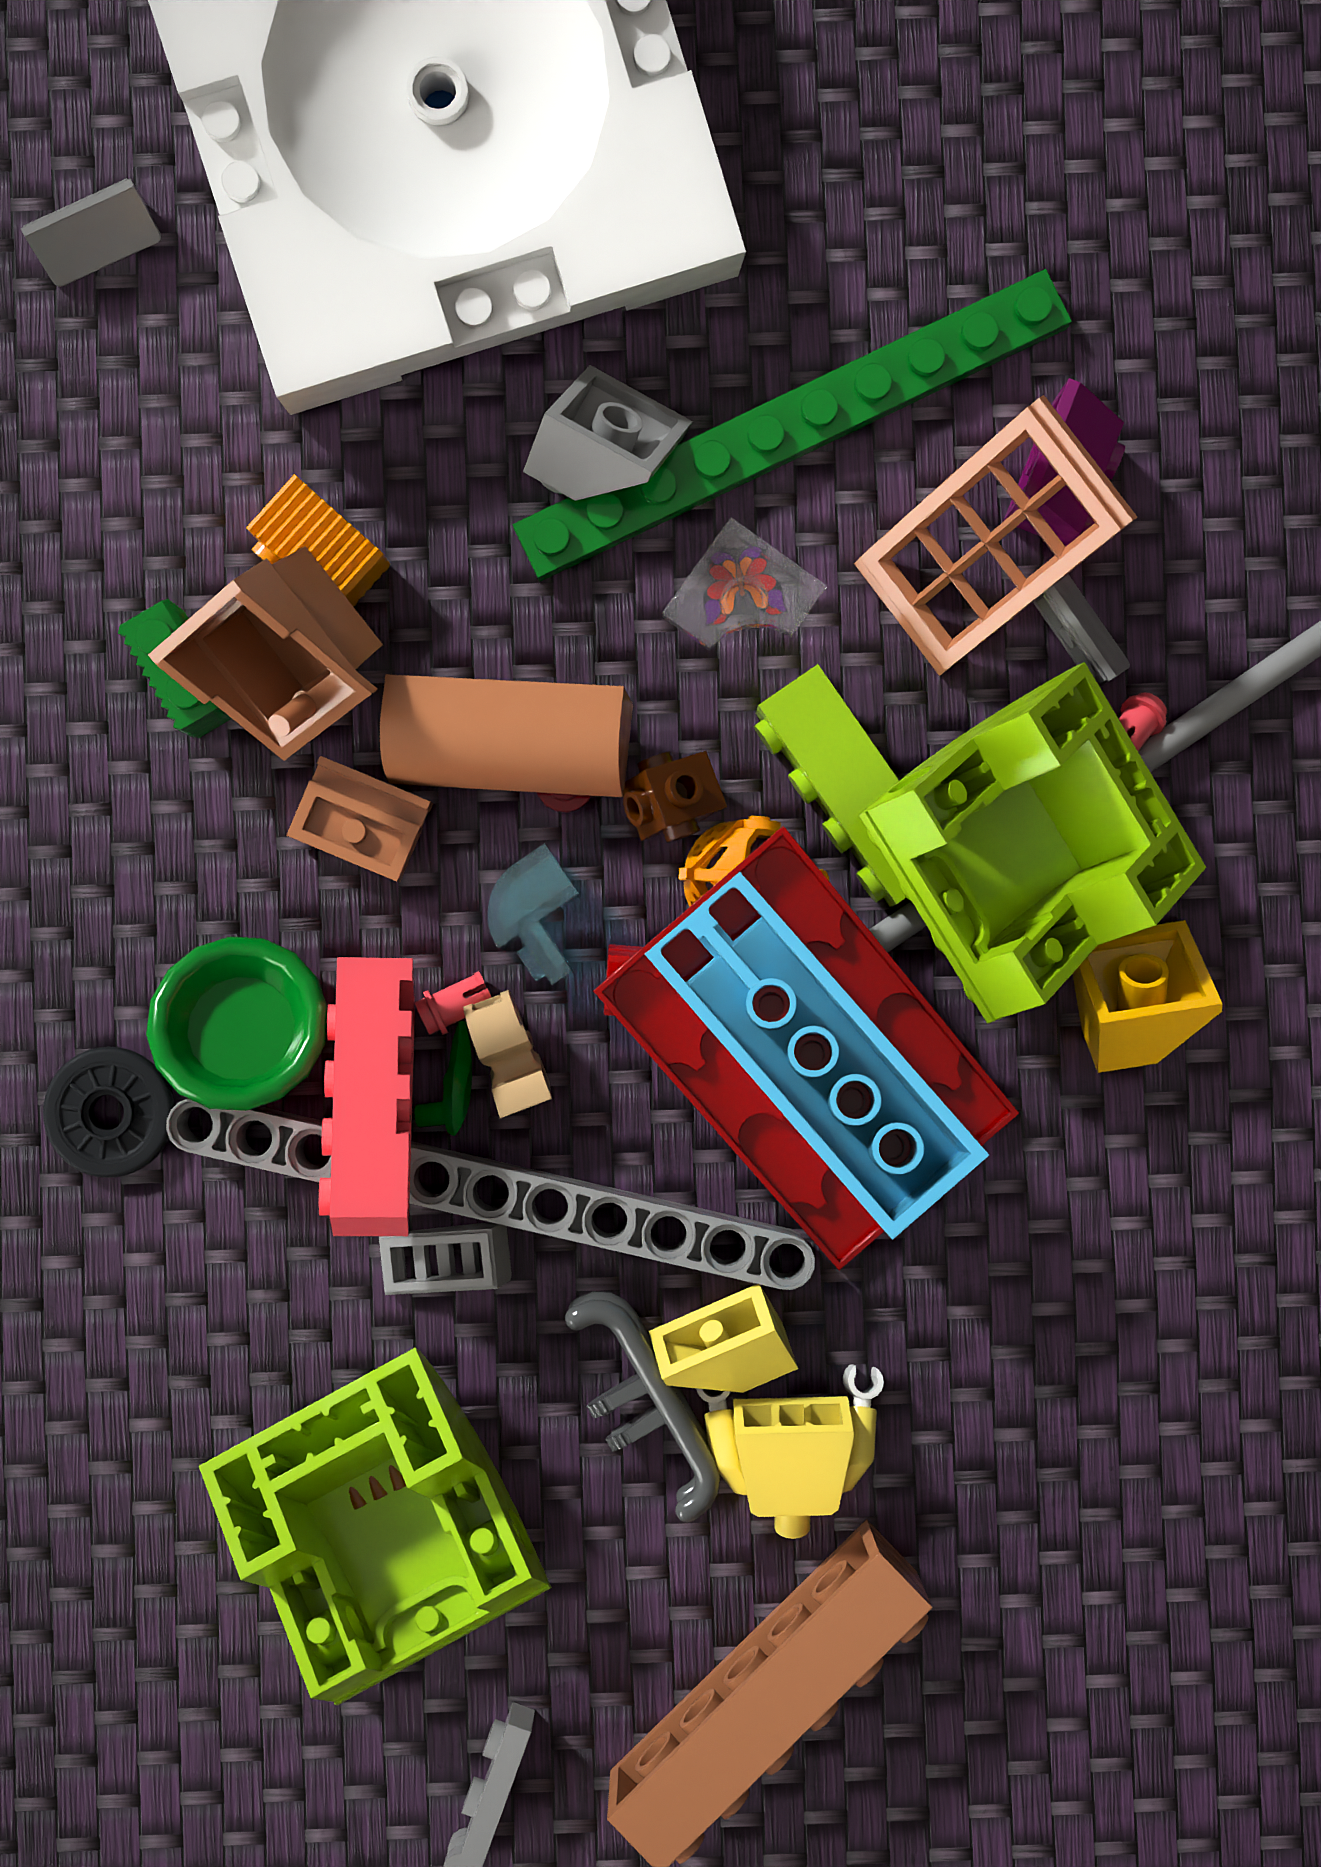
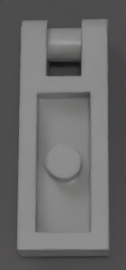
M512 1702L506 1722L494 1720L482 1756L492 1759L485 1780L476 1776L473 1777L461 1814L471 1818L468 1827L459 1829L452 1835L444 1867H483L532 1731L534 1709Z

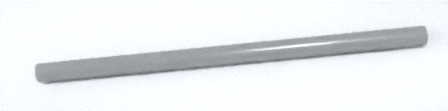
M1321 620L1168 724L1162 732L1152 735L1138 752L1150 773L1321 656ZM910 901L870 928L869 931L888 953L927 925L912 901Z

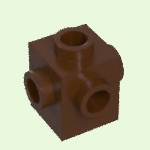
M670 751L652 756L639 762L637 766L640 773L625 782L624 810L629 821L636 826L641 841L660 834L664 835L666 843L688 837L700 831L697 822L727 807L707 751L677 760L673 759Z

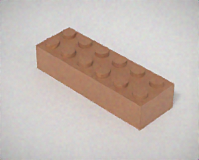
M867 1519L610 1770L607 1820L652 1867H669L675 1860L679 1864L687 1861L702 1844L705 1837L703 1832L720 1816L724 1820L733 1816L749 1796L748 1788L765 1772L768 1775L778 1772L792 1756L794 1751L793 1744L809 1728L812 1731H817L824 1727L835 1715L839 1707L838 1700L854 1684L857 1687H862L870 1682L883 1665L884 1659L882 1657L899 1640L902 1643L912 1640L928 1621L927 1613L933 1607L917 1571Z

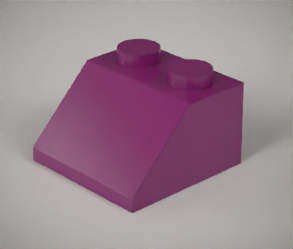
M1068 378L1051 405L1103 473L1111 480L1125 451V445L1117 442L1124 422L1081 382ZM1034 443L1018 482L1019 487L1028 499L1032 498L1058 475ZM1067 485L1037 509L1064 546L1070 544L1095 523ZM1013 500L1010 502L1003 521L1019 509ZM1027 518L1017 526V528L1040 536Z

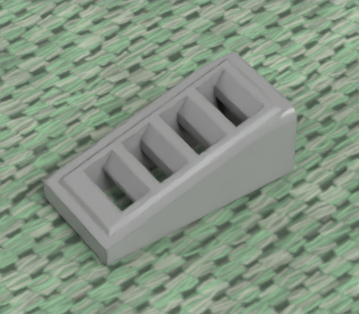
M477 1223L409 1231V1236H379L385 1295L498 1289L511 1280L512 1272L507 1226ZM478 1242H480L481 1255H482L483 1270H481V1271H480ZM460 1243L463 1265V1272L456 1273L453 1244ZM428 1245L436 1246L439 1275L432 1276ZM412 1246L416 1276L414 1278H407L404 1247Z

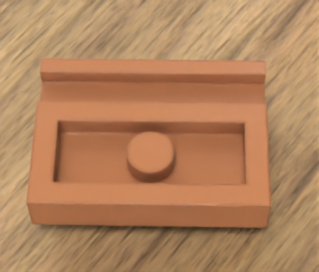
M320 756L317 762V769L312 780L307 785L286 836L400 883L433 803Z

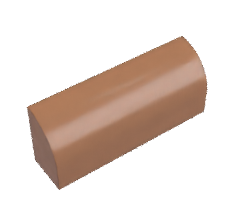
M386 674L380 717V751L384 773L390 784L624 798L633 704L624 686Z

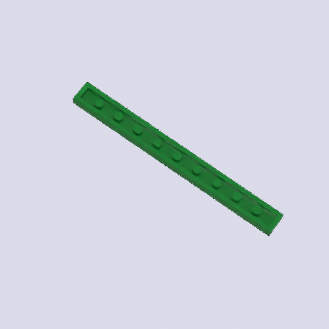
M1044 269L677 445L646 483L576 501L568 497L512 524L513 529L538 581L541 582L1066 330L1072 321L1047 270Z

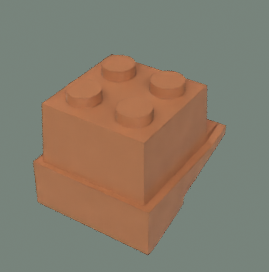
M304 546L273 564L266 558L232 580L149 653L148 656L160 669L204 705L209 701L214 703L263 745L285 761L377 690L373 684L355 669L383 644L307 547Z

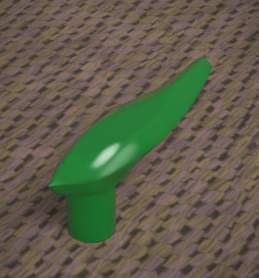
M458 1021L449 1067L443 1078V1101L417 1104L415 1106V1121L419 1128L445 1125L447 1132L455 1136L463 1124L469 1107L472 1085L471 1046L466 1021Z

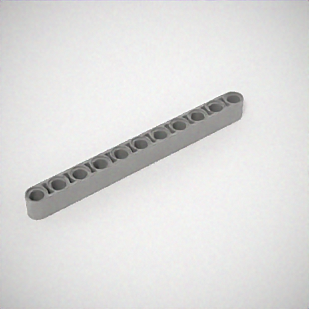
M190 1099L178 1102L171 1109L167 1117L166 1130L170 1140L177 1148L186 1152L314 1182H320V1178H331V1157L325 1166H316L310 1163L304 1154L306 1139L311 1134L322 1136V1120L261 1106L248 1111L209 1109ZM196 1107L206 1110L213 1121V1129L210 1136L206 1139L196 1137L188 1126L189 1115ZM253 1121L264 1123L272 1134V1143L265 1153L253 1150L246 1140V1130ZM411 1141L410 1204L782 1290H793L803 1286L811 1278L815 1268V1257L808 1242L799 1232L789 1228ZM437 1162L447 1169L449 1185L446 1191L433 1193L423 1187L419 1179V1173L424 1163ZM487 1175H495L502 1178L509 1190L507 1202L499 1206L485 1204L479 1198L477 1192V1184L480 1178ZM545 1189H555L561 1192L566 1197L568 1203L567 1213L556 1220L542 1217L535 1206L536 1195ZM615 1203L625 1211L627 1216L626 1225L615 1233L601 1231L594 1223V1210L601 1204ZM665 1216H673L679 1219L686 1228L684 1238L674 1246H663L657 1243L652 1236L651 1229L658 1219ZM723 1230H733L744 1239V1247L741 1253L730 1260H722L716 1257L710 1250V1243L713 1237ZM782 1244H793L802 1252V1260L799 1266L789 1273H779L769 1265L772 1251Z

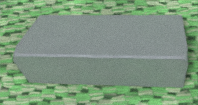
M127 178L32 221L21 228L25 239L57 287L65 286L148 248L161 240V234L145 200L132 180Z
M1069 574L1033 602L1074 663L1079 665L1085 662L1099 687H1102L1130 667L1128 659Z

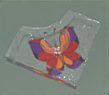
M730 518L662 612V617L709 651L726 635L747 627L772 628L792 637L825 592L827 585L739 522Z

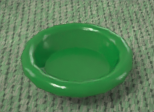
M229 936L195 947L167 970L150 1000L146 1036L156 1069L178 1094L209 1109L248 1111L282 1099L309 1076L325 1046L328 1007L318 977L296 953L264 938Z

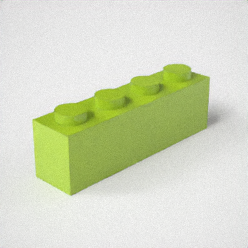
M817 664L758 705L755 714L760 719V722L754 725V729L771 754L775 755L782 751L792 765L794 771L788 774V778L801 798L807 804L816 800L826 814L828 820L822 823V827L835 847L841 853L850 849L863 869L858 871L856 876L869 896L876 903L884 898L889 907L906 897L900 888L898 878L885 857L870 841L867 828L859 815L899 780Z

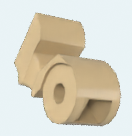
M510 990L501 992L497 996L476 1004L464 1006L465 1019L478 1058L483 1065L491 1067L492 1093L499 1117L508 1116L552 1099L550 1081L541 1057L533 1050L534 1045L531 1033L525 1030L521 1015Z

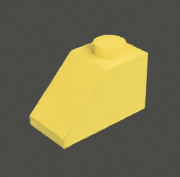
M760 1284L753 1285L649 1331L660 1374L666 1386L744 1393L798 1369L783 1323Z

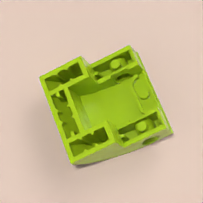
M1085 662L1047 681L953 740L904 776L859 815L867 828L870 841L885 857L899 880L903 894L914 904L930 930L935 946L945 954L963 983L966 996L972 1003L976 1004L987 1024L997 1019L1046 1004L1097 945L1156 926L1206 868Z
M417 1348L411 1349L199 1465L240 1580L270 1589L311 1699L331 1701L335 1705H339L552 1588L518 1511L484 1445L449 1388ZM390 1465L394 1466L403 1476L406 1484L404 1488L394 1491L389 1474ZM370 1476H373L388 1493L386 1496L378 1500L373 1499L369 1484ZM350 1487L355 1488L366 1501V1505L354 1510L349 1494Z

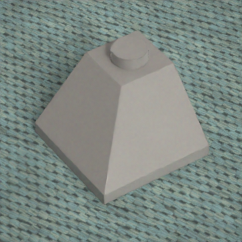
M589 365L545 412L523 472L540 481L548 490L564 494L575 501L646 483L688 433L693 421Z

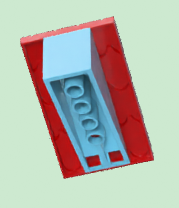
M784 826L593 990L598 998L838 1270L842 1269L884 1231L893 1240L989 1156L982 1145L1019 1114Z

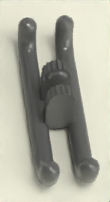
M594 1291L574 1299L570 1303L565 1315L566 1325L576 1331L593 1324H603L609 1327L637 1373L597 1396L586 1407L593 1418H598L610 1414L619 1406L647 1393L650 1395L654 1404L629 1422L617 1426L605 1440L612 1451H617L666 1424L694 1472L693 1479L682 1486L676 1494L677 1505L675 1512L677 1517L683 1522L695 1521L712 1507L719 1492L720 1474L715 1459L709 1451L705 1430L680 1387L666 1386L662 1380L650 1335L631 1305L625 1299L611 1292Z

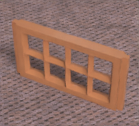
M1043 395L1025 408L859 557L854 565L940 676L1138 517ZM1029 437L1058 474L1030 499H1028L1001 463ZM990 471L1019 508L992 532H990L963 496ZM1065 485H1067L1095 522L1066 547L1037 510ZM952 505L956 507L981 540L955 563L951 561L927 529L933 521ZM1026 518L1055 555L1027 579L999 543L1001 539ZM916 536L944 571L943 574L919 594L891 559ZM987 551L991 553L1016 586L1015 589L990 609L987 608L961 574ZM951 582L979 617L953 639L926 605L930 599Z

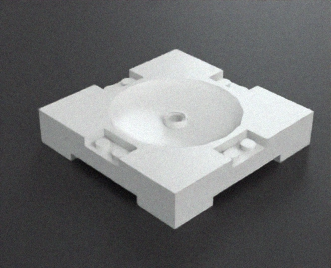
M148 0L178 94L184 103L218 208V218L276 397L290 415L402 381L401 375L623 306L628 311L738 277L746 250L691 70L687 71L666 0ZM443 90L455 96L451 104L445 108L435 109L425 104L426 98L435 91Z

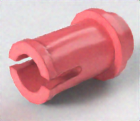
M1146 692L1130 696L1123 702L1119 720L1139 752L1150 736L1159 734L1165 728L1167 709L1161 699Z
M479 971L432 995L426 990L423 992L425 998L414 1002L429 1035L439 1030L442 1035L448 1033L447 1026L465 1018L464 1006L491 998L488 988L486 989L485 982Z

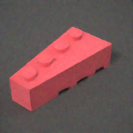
M337 957L336 1004H328L327 1039L328 1041H335L334 1061L325 1062L324 1074L325 1097H333V1118H323L321 1142L322 1156H331V1178H320L319 1216H330L333 1236H409L415 1024L413 958Z

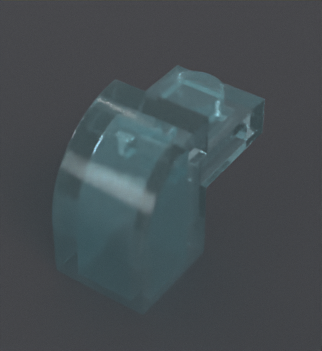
M545 843L513 864L498 879L489 899L488 925L491 936L496 946L500 949H504L521 938L525 947L517 951V954L536 981L546 976L552 985H556L575 971L542 922L581 896Z

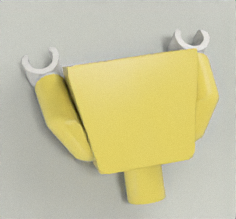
M851 1364L845 1369L843 1385L846 1391L854 1396L853 1406L851 1407L849 1406L848 1396L733 1399V1410L727 1409L726 1397L731 1392L724 1391L719 1395H712L706 1389L696 1388L698 1395L704 1401H707L710 1412L704 1414L708 1446L715 1459L719 1474L733 1492L747 1495L752 1514L757 1517H774V1528L780 1536L791 1539L801 1538L810 1531V1516L832 1515L838 1511L842 1493L851 1491L874 1461L877 1410L871 1408V1399L878 1396L884 1384L883 1376L876 1367L871 1369L872 1382L865 1391L857 1390L854 1384L856 1366Z

